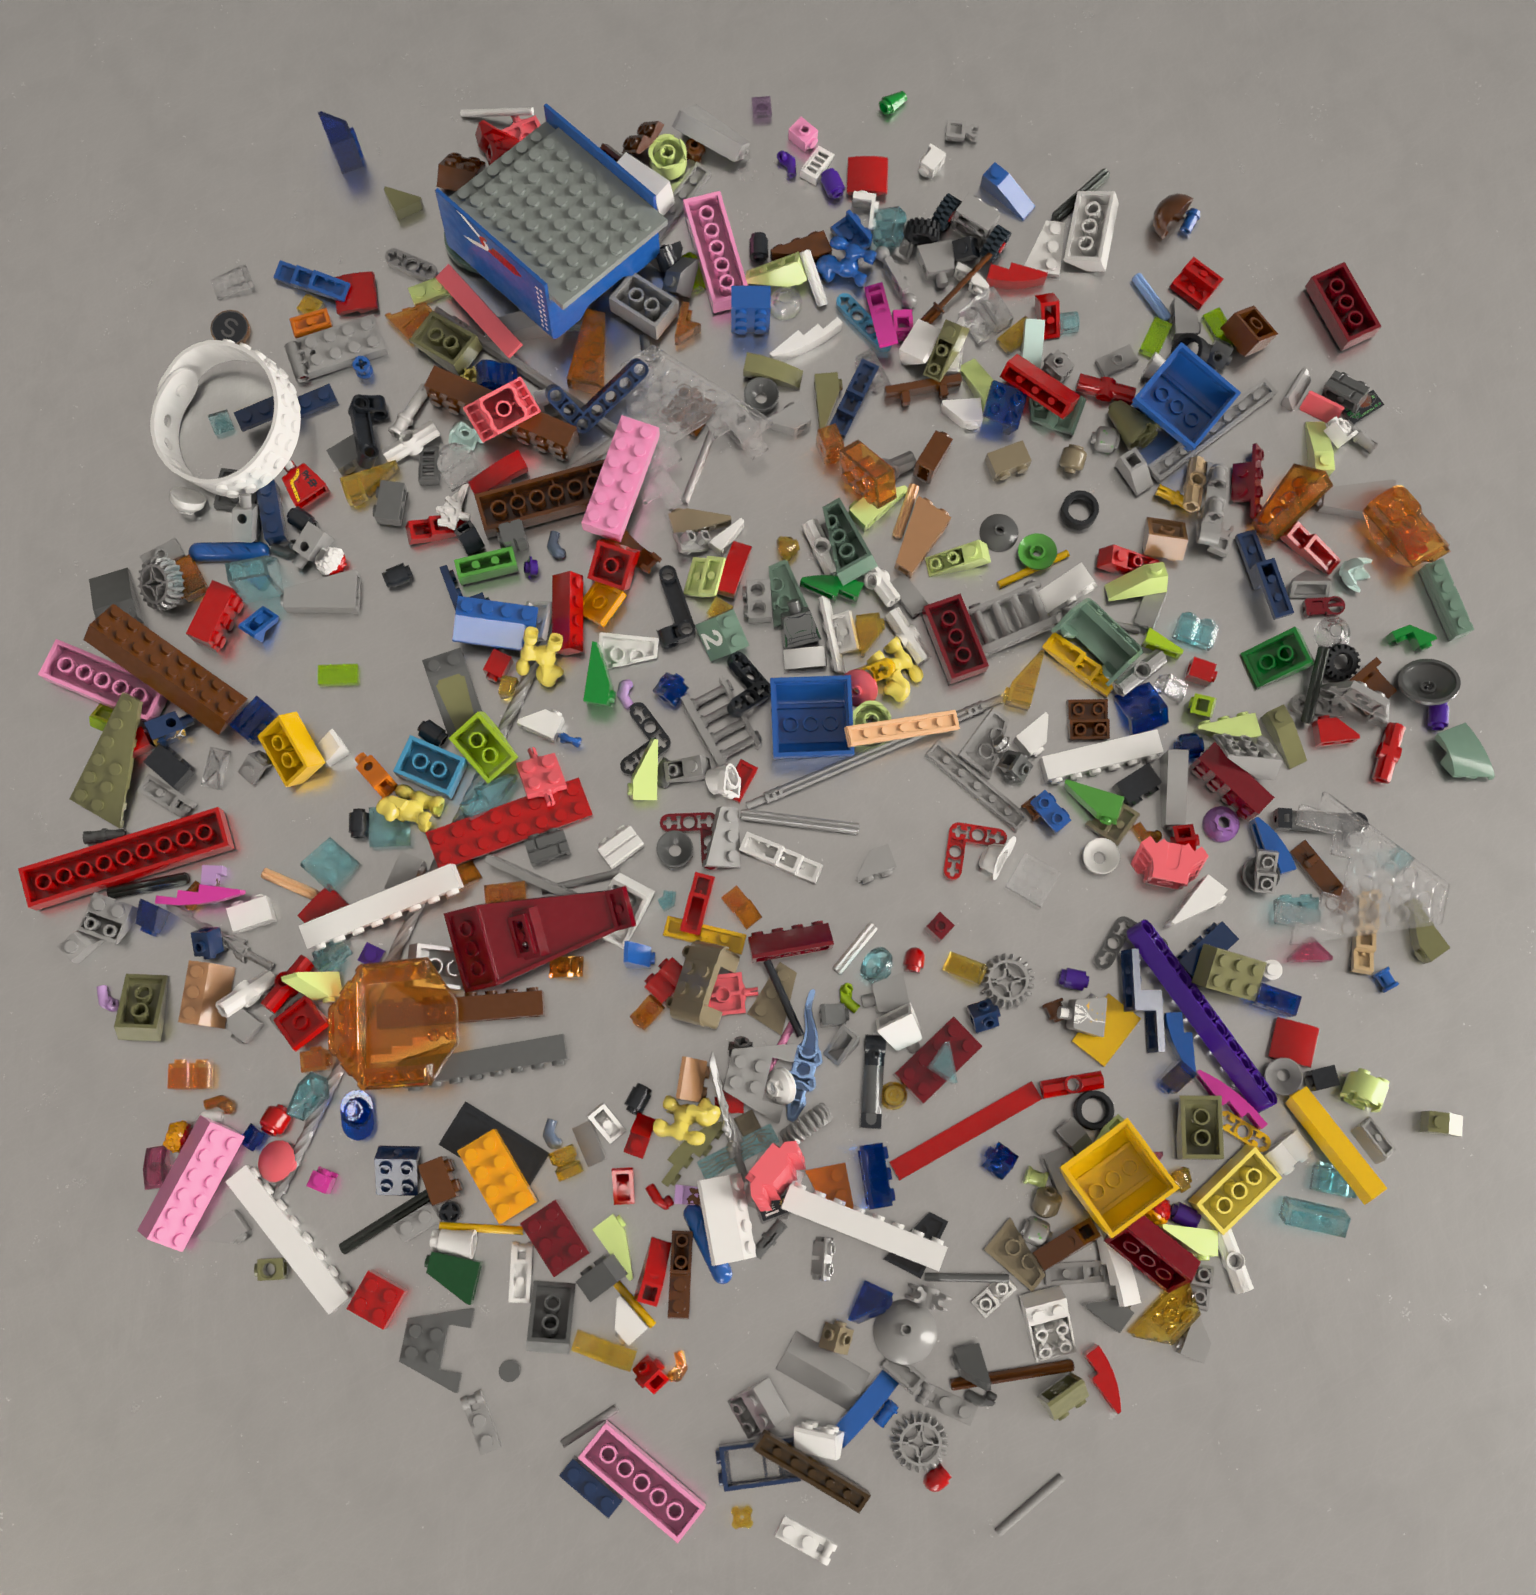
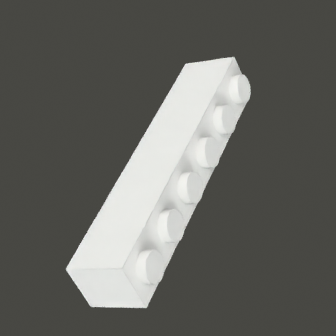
M1156 729L1042 756L1039 763L1045 783L1051 782L1054 785L1063 782L1065 778L1076 780L1082 778V774L1089 773L1092 776L1101 773V770L1107 768L1109 771L1120 769V765L1124 764L1134 766L1147 759V762L1159 759V756L1164 751L1158 730Z

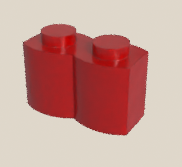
M673 957L669 960L665 958L658 966L660 970L656 974L651 973L644 981L646 983L644 988L662 1005L675 992L683 968Z

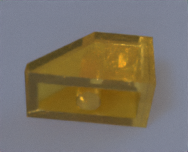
M879 612L856 615L855 617L860 658H864L881 637L882 630H885L884 618H880Z

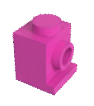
M912 309L893 310L891 316L899 341H905L913 328Z
M319 1166L317 1170L312 1171L306 1186L324 1194H330L339 1174Z

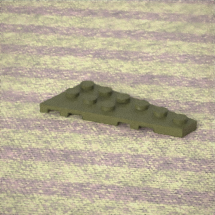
M122 692L69 798L71 801L118 828H123L124 826L123 814L127 807V802L125 801L131 782L134 758H132L133 750L137 743V739H135L136 731L140 724L143 705L141 700L127 692Z

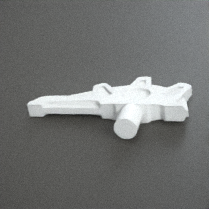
M469 484L462 485L460 490L453 496L445 498L446 503L443 506L436 507V512L441 516L437 520L438 526H446L455 530L459 519L464 521L470 520L471 514L462 512L461 509Z

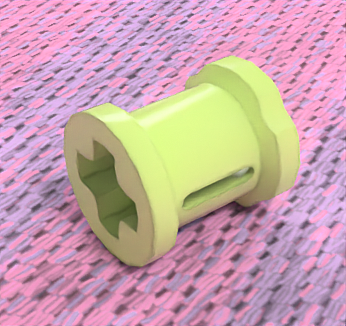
M1028 1166L1023 1183H1030L1039 1188H1045L1049 1173H1042L1032 1169V1166Z

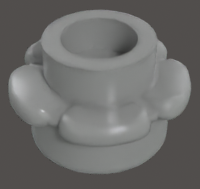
M1001 734L994 739L992 746L997 753H1004L1010 748L1011 739Z

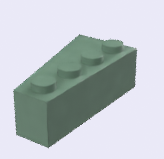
M840 497L823 506L836 572L844 586L878 567Z

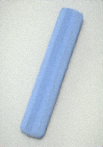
M1141 273L1134 275L1132 278L1133 283L1163 323L1171 318L1170 312Z

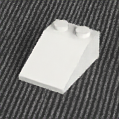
M619 873L612 878L607 890L626 886L636 925L638 926L655 891ZM637 926L618 930L603 938L624 949V941H630Z
M1209 874L1195 884L1163 927L1167 929L1210 908L1215 909L1217 905L1220 906L1226 899L1224 894L1228 889Z

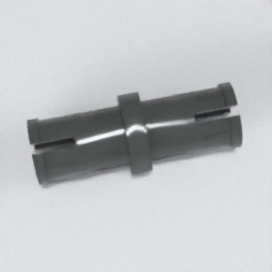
M102 828L98 831H84L83 842L84 844L102 843L127 835V830L125 828L116 830Z
M777 1218L767 1232H763V1237L755 1245L756 1257L760 1260L768 1249L777 1243L776 1240L782 1232L787 1229V1225Z

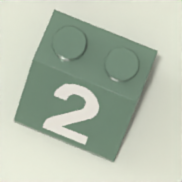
M729 609L695 625L710 661L750 646L734 609Z

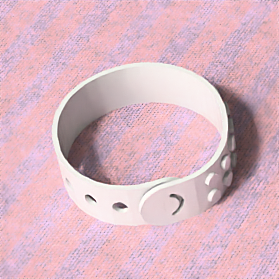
M223 339V341L205 340L186 348L169 365L157 387V396L153 404L150 420V432L158 456L174 473L206 491L220 496L238 498L239 494H251L266 486L285 467L293 454L299 437L301 423L300 405L296 395L297 391L294 385L287 379L289 377L282 368L278 369L276 363L258 350H251L250 346L241 342L238 345L228 339ZM242 360L260 364L268 375L274 397L273 420L266 440L256 455L238 471L217 479L195 478L183 461L179 446V431L184 412L197 391L198 380L205 372L222 362ZM165 416H167L168 419L167 426H165L164 423Z

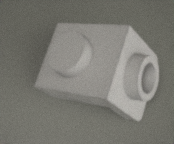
M258 750L248 754L237 772L253 785L257 783L264 770L273 764L266 753Z

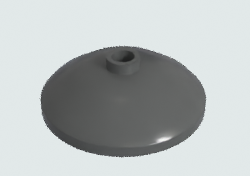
M1418 659L1406 664L1399 673L1398 684L1403 694L1409 699L1424 705H1439L1447 703L1456 697L1460 690L1461 680L1456 670L1447 663L1435 659Z

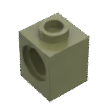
M284 1257L257 1259V1263L254 1265V1275L257 1276V1281L288 1279L286 1259ZM269 1263L275 1267L272 1275L266 1272V1266Z

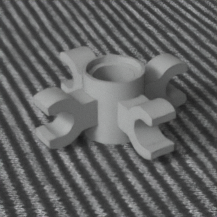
M913 1283L908 1284L909 1287L913 1288L912 1295H905L908 1300L916 1302V1305L934 1311L937 1308L940 1311L948 1312V1309L943 1306V1302L945 1300L951 1301L952 1298L950 1296L940 1293L939 1289L924 1284L921 1287Z

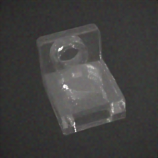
M1172 674L1159 675L1155 681L1153 693L1156 695L1163 694L1177 703L1182 702L1188 684Z

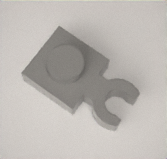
M947 119L945 140L964 142L965 137H968V139L976 141L978 134H973L971 131H978L979 125L971 124L966 126V121Z
M1222 522L1217 547L1209 545L1207 551L1225 558L1233 541L1229 536L1233 532L1234 526H1231L1226 531L1223 528L1224 522Z

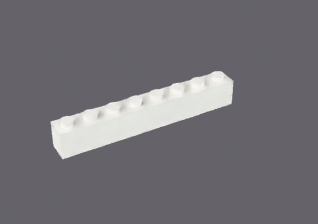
M450 863L299 925V929L307 949L318 951L326 948V943L331 941L338 943L345 940V936L352 933L354 936L363 933L365 927L370 925L372 928L384 924L383 920L387 918L391 920L403 916L402 912L404 911L414 912L422 908L421 904L426 902L429 905L440 901V897L447 894L450 897L458 894L459 889L464 886L456 865Z
M245 1165L225 1182L328 1315L334 1313L353 1297L350 1294L351 1288L345 1281L341 1282L337 1277L339 1273L333 1265L329 1266L325 1262L326 1256L319 1248H314L311 1244L313 1240L310 1235L300 1230L298 1227L300 1225L299 1221L293 1215L290 1216L286 1212L287 1206L281 1199L276 1201L273 1198L272 1193H274V1189L269 1183H264L261 1180L259 1170L255 1166Z
M795 1182L794 1186L789 1184L781 1209L934 1270H940L948 1248L943 1245V1240L932 1237L931 1240L924 1238L925 1233L915 1229L912 1232L904 1230L905 1225L893 1221L892 1225L884 1222L885 1217L873 1213L872 1217L864 1214L865 1209L855 1205L853 1209L845 1206V1201L834 1198L833 1201L825 1198L827 1194L817 1190L814 1193L806 1191L807 1186Z

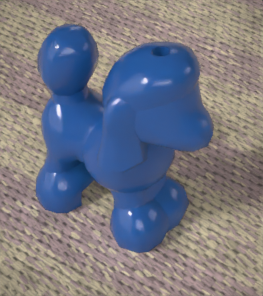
M832 237L830 240L831 248L844 250L846 252L845 258L838 261L831 254L821 256L815 264L818 273L823 275L825 282L828 283L838 274L843 278L853 277L858 287H864L868 276L858 270V259L863 258L864 262L873 265L877 252L862 249L857 244H850L844 237Z

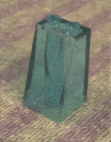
M265 555L225 563L228 583L245 604L281 597V594H284L277 557Z

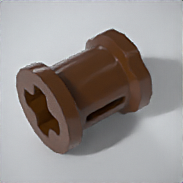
M1036 795L1032 796L1021 806L1031 814L1033 821L1041 817L1030 804Z

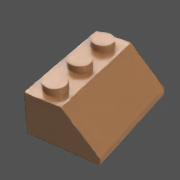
M189 960L178 1022L226 1029L227 1018L220 1015L215 1005L218 1000L232 992L236 968Z

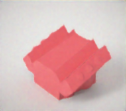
M521 377L463 407L483 443L541 412Z
M1149 836L1141 842L1131 862V866L1137 874L1144 875V883L1179 890L1183 889L1184 886H1188L1189 882L1197 878L1208 858V854L1203 847L1194 851L1189 843L1186 845L1170 843L1165 838L1156 843Z
M796 1141L784 1142L780 1148L775 1143H772L745 1178L750 1182L751 1197L760 1212L772 1211V1201L781 1200V1195L788 1188L789 1184L797 1181L796 1170L806 1169L805 1157Z

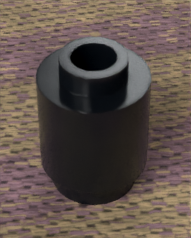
M763 232L752 233L749 239V257L756 263H762L769 257L768 238Z
M299 506L291 508L287 513V522L301 532L308 521L317 526L318 522L315 520V517Z
M404 563L386 569L382 576L386 586L394 588L410 582V577L413 574L409 565L405 566Z
M430 719L422 721L417 729L419 737L437 747H442L449 736L445 733L446 730Z
M356 808L353 809V812L349 813V833H351V838H367L370 813L365 812V809Z
M637 1083L636 1087L633 1086L624 1103L627 1106L626 1110L636 1116L638 1113L642 1114L651 1098L652 1090L640 1083Z

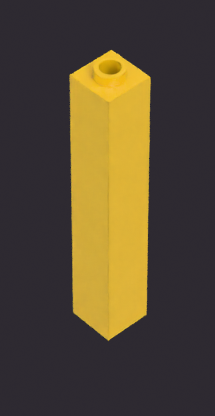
M1307 1086L1288 1095L1290 1098L1285 1102L1286 1106L1364 1205L1388 1189Z

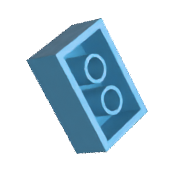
M410 735L393 772L402 779L452 800L469 763L461 756Z

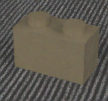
M1023 440L989 452L985 457V463L993 481L997 479L1005 480L1010 477V474L1016 472L1020 474L1027 471L1032 461Z

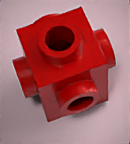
M1193 824L1173 826V837H1169L1170 843L1180 845L1189 843L1194 851L1196 846H1200L1199 835L1195 834Z
M648 1354L632 1369L637 1376L635 1381L641 1388L646 1387L653 1394L658 1392L670 1380L664 1373L663 1369L665 1366L657 1358L653 1360Z

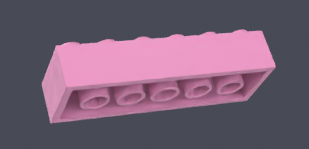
M717 191L684 199L683 210L697 259L700 260L699 266L712 311L717 313L731 309V286H748L721 192Z
M621 415L581 522L584 531L621 543L660 437L659 427Z
M58 639L55 640L38 673L40 677L50 683L113 709L122 692H127L143 702L140 720L144 722L159 717L168 700L120 665Z
M200 1115L137 1231L148 1240L183 1252L240 1147L244 1136L230 1127Z
M606 1420L578 1456V1459L676 1543H679L705 1509L706 1504L608 1420Z

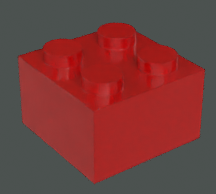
M607 539L598 540L587 578L623 591L629 589L640 550Z
M371 1269L367 1271L346 1309L384 1330L388 1328L408 1289Z

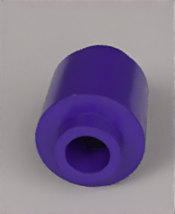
M829 168L822 172L821 182L828 197L834 199L841 197L845 191V186L839 173L834 168Z
M1448 702L1429 706L1428 726L1432 727V730L1441 731L1448 727L1450 708Z
M1061 968L1058 984L1063 985V988L1083 991L1084 988L1088 987L1089 976H1086V971Z
M1181 1202L1171 1205V1221L1184 1227L1197 1228L1201 1220V1214L1197 1210Z

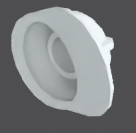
M1015 836L1011 837L1005 845L994 843L984 849L979 860V866L992 873L993 880L997 879L1003 864L1012 852L1016 842Z

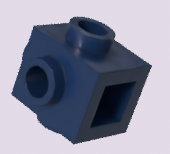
M991 999L982 1000L967 1006L969 1019L976 1033L1000 1026L998 1017H1001L999 1007L993 1005Z

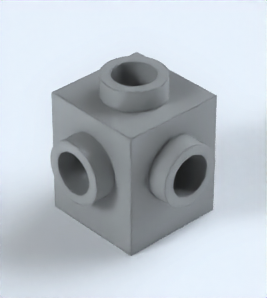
M1057 350L1054 354L1049 353L1043 360L1044 366L1042 370L1059 382H1062L1072 373L1075 364L1070 361L1067 354Z

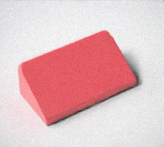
M1313 391L1307 393L1299 407L1301 411L1325 423H1328L1335 416L1339 418L1345 408Z

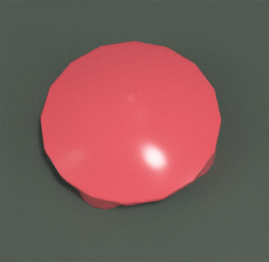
M275 1140L266 1145L258 1160L259 1173L264 1179L273 1183L283 1180L297 1167L294 1150L288 1142L282 1140Z

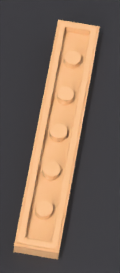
M956 710L844 727L848 747L960 729Z

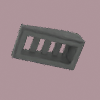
M426 446L419 453L418 481L420 485H440L439 446ZM424 452H435V455H424ZM424 459H434V462H424ZM424 466H434V468L424 469ZM434 472V475H424V473Z

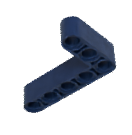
M639 358L632 359L581 409L556 384L547 386L545 396L571 425L577 427L579 433H587L647 376L649 369L643 360ZM637 364H642V371L634 373V367ZM628 378V384L624 387L620 386V380ZM553 390H558L560 393L556 399L550 398V393ZM613 391L615 394L613 399L606 400V394ZM566 405H573V410L570 413L564 412ZM594 405H600L598 413H591ZM586 419L585 426L578 427V420Z

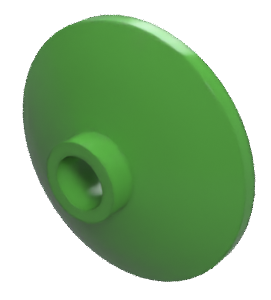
M1030 534L1020 542L1018 557L1030 569H1046L1054 563L1057 557V547L1054 541L1044 534ZM1039 553L1040 556H1034L1033 554Z

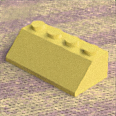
M1246 1144L1188 1202L1201 1214L1202 1218L1224 1235L1282 1177L1256 1147Z

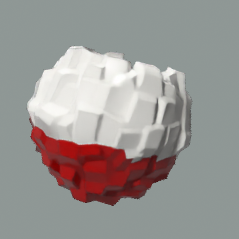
M321 548L315 557L316 568L322 576L344 572V567L347 565L344 552L340 548Z

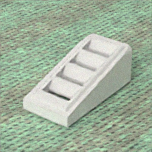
M818 146L800 170V178L816 186L821 179L822 172L828 168L835 154ZM819 153L827 156L828 158L825 159L824 157L820 156ZM817 158V159L823 161L824 163L822 164V163L818 162V161L815 160V159Z
M738 519L709 541V548L722 556L743 530L744 519Z

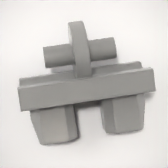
M686 530L685 532L673 534V538L677 541V549L683 555H690L692 552H707L709 550L707 543L711 538L707 530H701L700 532Z

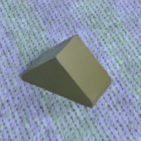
M384 187L386 198L398 221L423 210L424 205L421 197L390 187Z

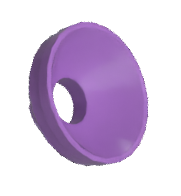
M1218 806L1210 809L1205 814L1202 826L1208 838L1212 841L1223 843L1236 836L1240 822L1237 814L1232 809ZM1220 817H1226L1229 820L1227 828H1222L1218 824Z

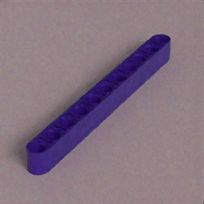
M1143 919L1129 928L1127 936L1136 949H1139V954L1247 1102L1258 1113L1277 1104V1097L1272 1088L1196 984L1192 983L1188 973L1148 920Z

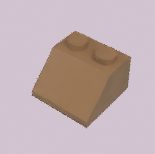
M1147 517L1143 539L1144 555L1150 558L1161 557L1170 561H1183L1188 543L1185 522Z
M682 1056L676 1092L677 1100L700 1103L701 1099L706 1098L708 1087H704L705 1078L709 1079L710 1068L707 1066V1061Z

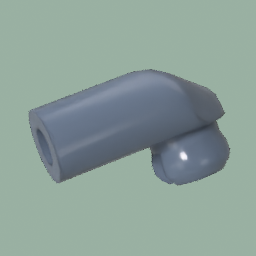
M551 531L547 549L553 557L562 559L565 557L566 551L558 544L560 533Z
M547 1118L543 1138L549 1148L559 1149L562 1141L554 1133L557 1121Z

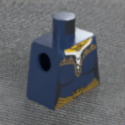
M176 711L146 721L144 724L156 748L159 744L167 747L187 736L185 728L194 725L195 722L191 715L186 714L179 718Z

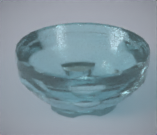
M877 947L871 950L862 962L861 976L871 983L889 977L893 967L892 954L884 947Z

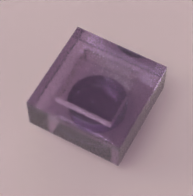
M770 96L751 97L753 118L772 117Z

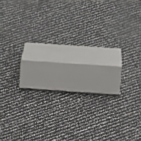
M796 1331L776 1369L842 1408L849 1410L860 1396L870 1373L838 1354L818 1347L819 1343Z

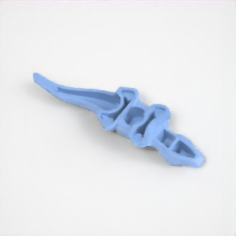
M815 989L810 990L804 1010L805 1034L802 1043L797 1046L794 1063L792 1064L791 1071H789L796 1084L795 1098L792 1103L786 1105L787 1119L793 1122L798 1118L806 1105V1091L811 1092L815 1089L816 1080L814 1073L816 1067L823 1062L818 1045V1032L812 1013Z

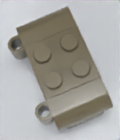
M700 940L694 941L691 946H685L682 954L686 958L674 995L669 996L665 1003L666 1007L670 1008L671 1017L711 1029L718 1028L723 1012L709 1007L708 1004L720 967L736 973L740 956L726 950L730 947Z

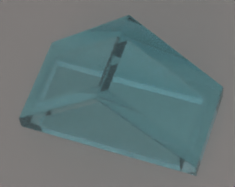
M950 1041L942 1044L927 1068L950 1084H956L958 1081Z

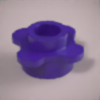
M529 556V559L524 562V573H527L528 579H530L531 575L537 576L538 561L532 560V556Z

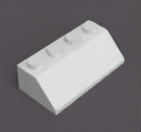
M1077 191L1064 256L1065 262L1085 271L1106 272L1119 206L1115 191Z
M741 1173L697 1181L712 1266L756 1257V1246L753 1241L752 1224L749 1219L748 1203L745 1197L744 1181Z

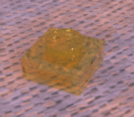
M306 293L296 309L299 313L306 314L322 309L324 303Z
M716 596L706 614L713 617L732 609L734 606Z

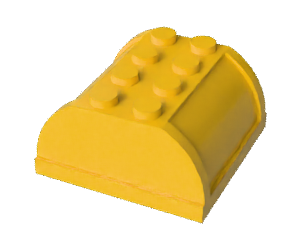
M1128 1118L1124 1119L1059 1167L1068 1186L1095 1223L1110 1239L1179 1189V1186Z

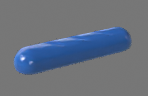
M198 542L190 546L188 553L190 558L197 562L262 561L270 555V548L264 542Z
M688 1205L683 1212L685 1222L689 1230L693 1231V1238L713 1279L719 1284H726L732 1278V1269L729 1263L712 1266L702 1208L699 1205Z

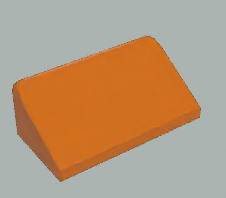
M327 308L289 318L296 339L333 327Z

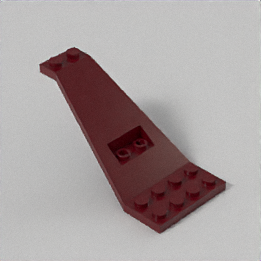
M626 886L604 891L483 903L444 913L465 993L500 985L613 932L637 926Z

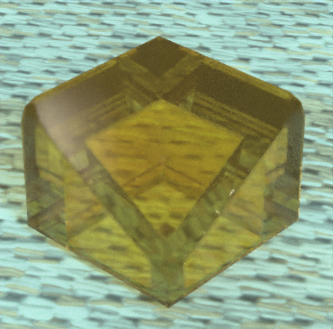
M502 676L498 691L501 699L513 697L515 687L519 683L517 677Z

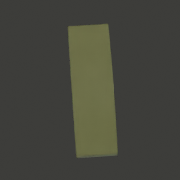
M747 352L743 376L750 378L766 377L774 381L777 386L800 390L803 370L769 357Z

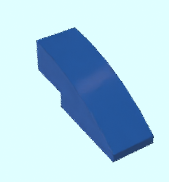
M1256 817L1252 819L1250 824L1258 848L1279 852L1277 865L1280 875L1296 870L1297 868L1290 852L1277 833L1261 818Z
M1182 1012L1164 1013V1031L1172 1053L1187 1075L1196 1074L1192 1032H1184Z

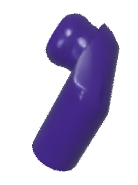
M779 151L777 159L787 168V176L790 178L796 177L795 158L788 152Z

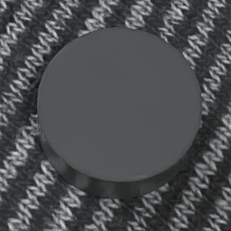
M511 1359L504 1361L499 1367V1376L506 1382L515 1381L521 1372L519 1363Z

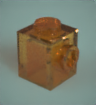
M322 1046L309 1047L310 1051L299 1052L301 1073L330 1071V1066L333 1065L332 1054L329 1053V1050L322 1049Z

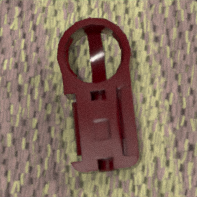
M1339 596L1307 598L1302 603L1303 608H1305L1303 615L1305 618L1309 615L1324 614V617H1337L1344 611L1345 602ZM1340 606V612L1334 613L1329 609V607Z

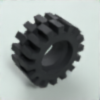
M915 217V219L911 218L907 221L905 239L914 245L939 242L941 226L935 220L931 221L929 218L927 220L924 217H921V219Z
M1340 643L1333 644V647H1328L1330 651L1324 673L1338 680L1350 679L1352 674L1356 675V669H1360L1358 662H1361V659L1358 658L1360 656L1359 653L1355 651L1356 649ZM1340 654H1344L1348 660L1346 667L1343 669H1337L1334 665L1335 657Z

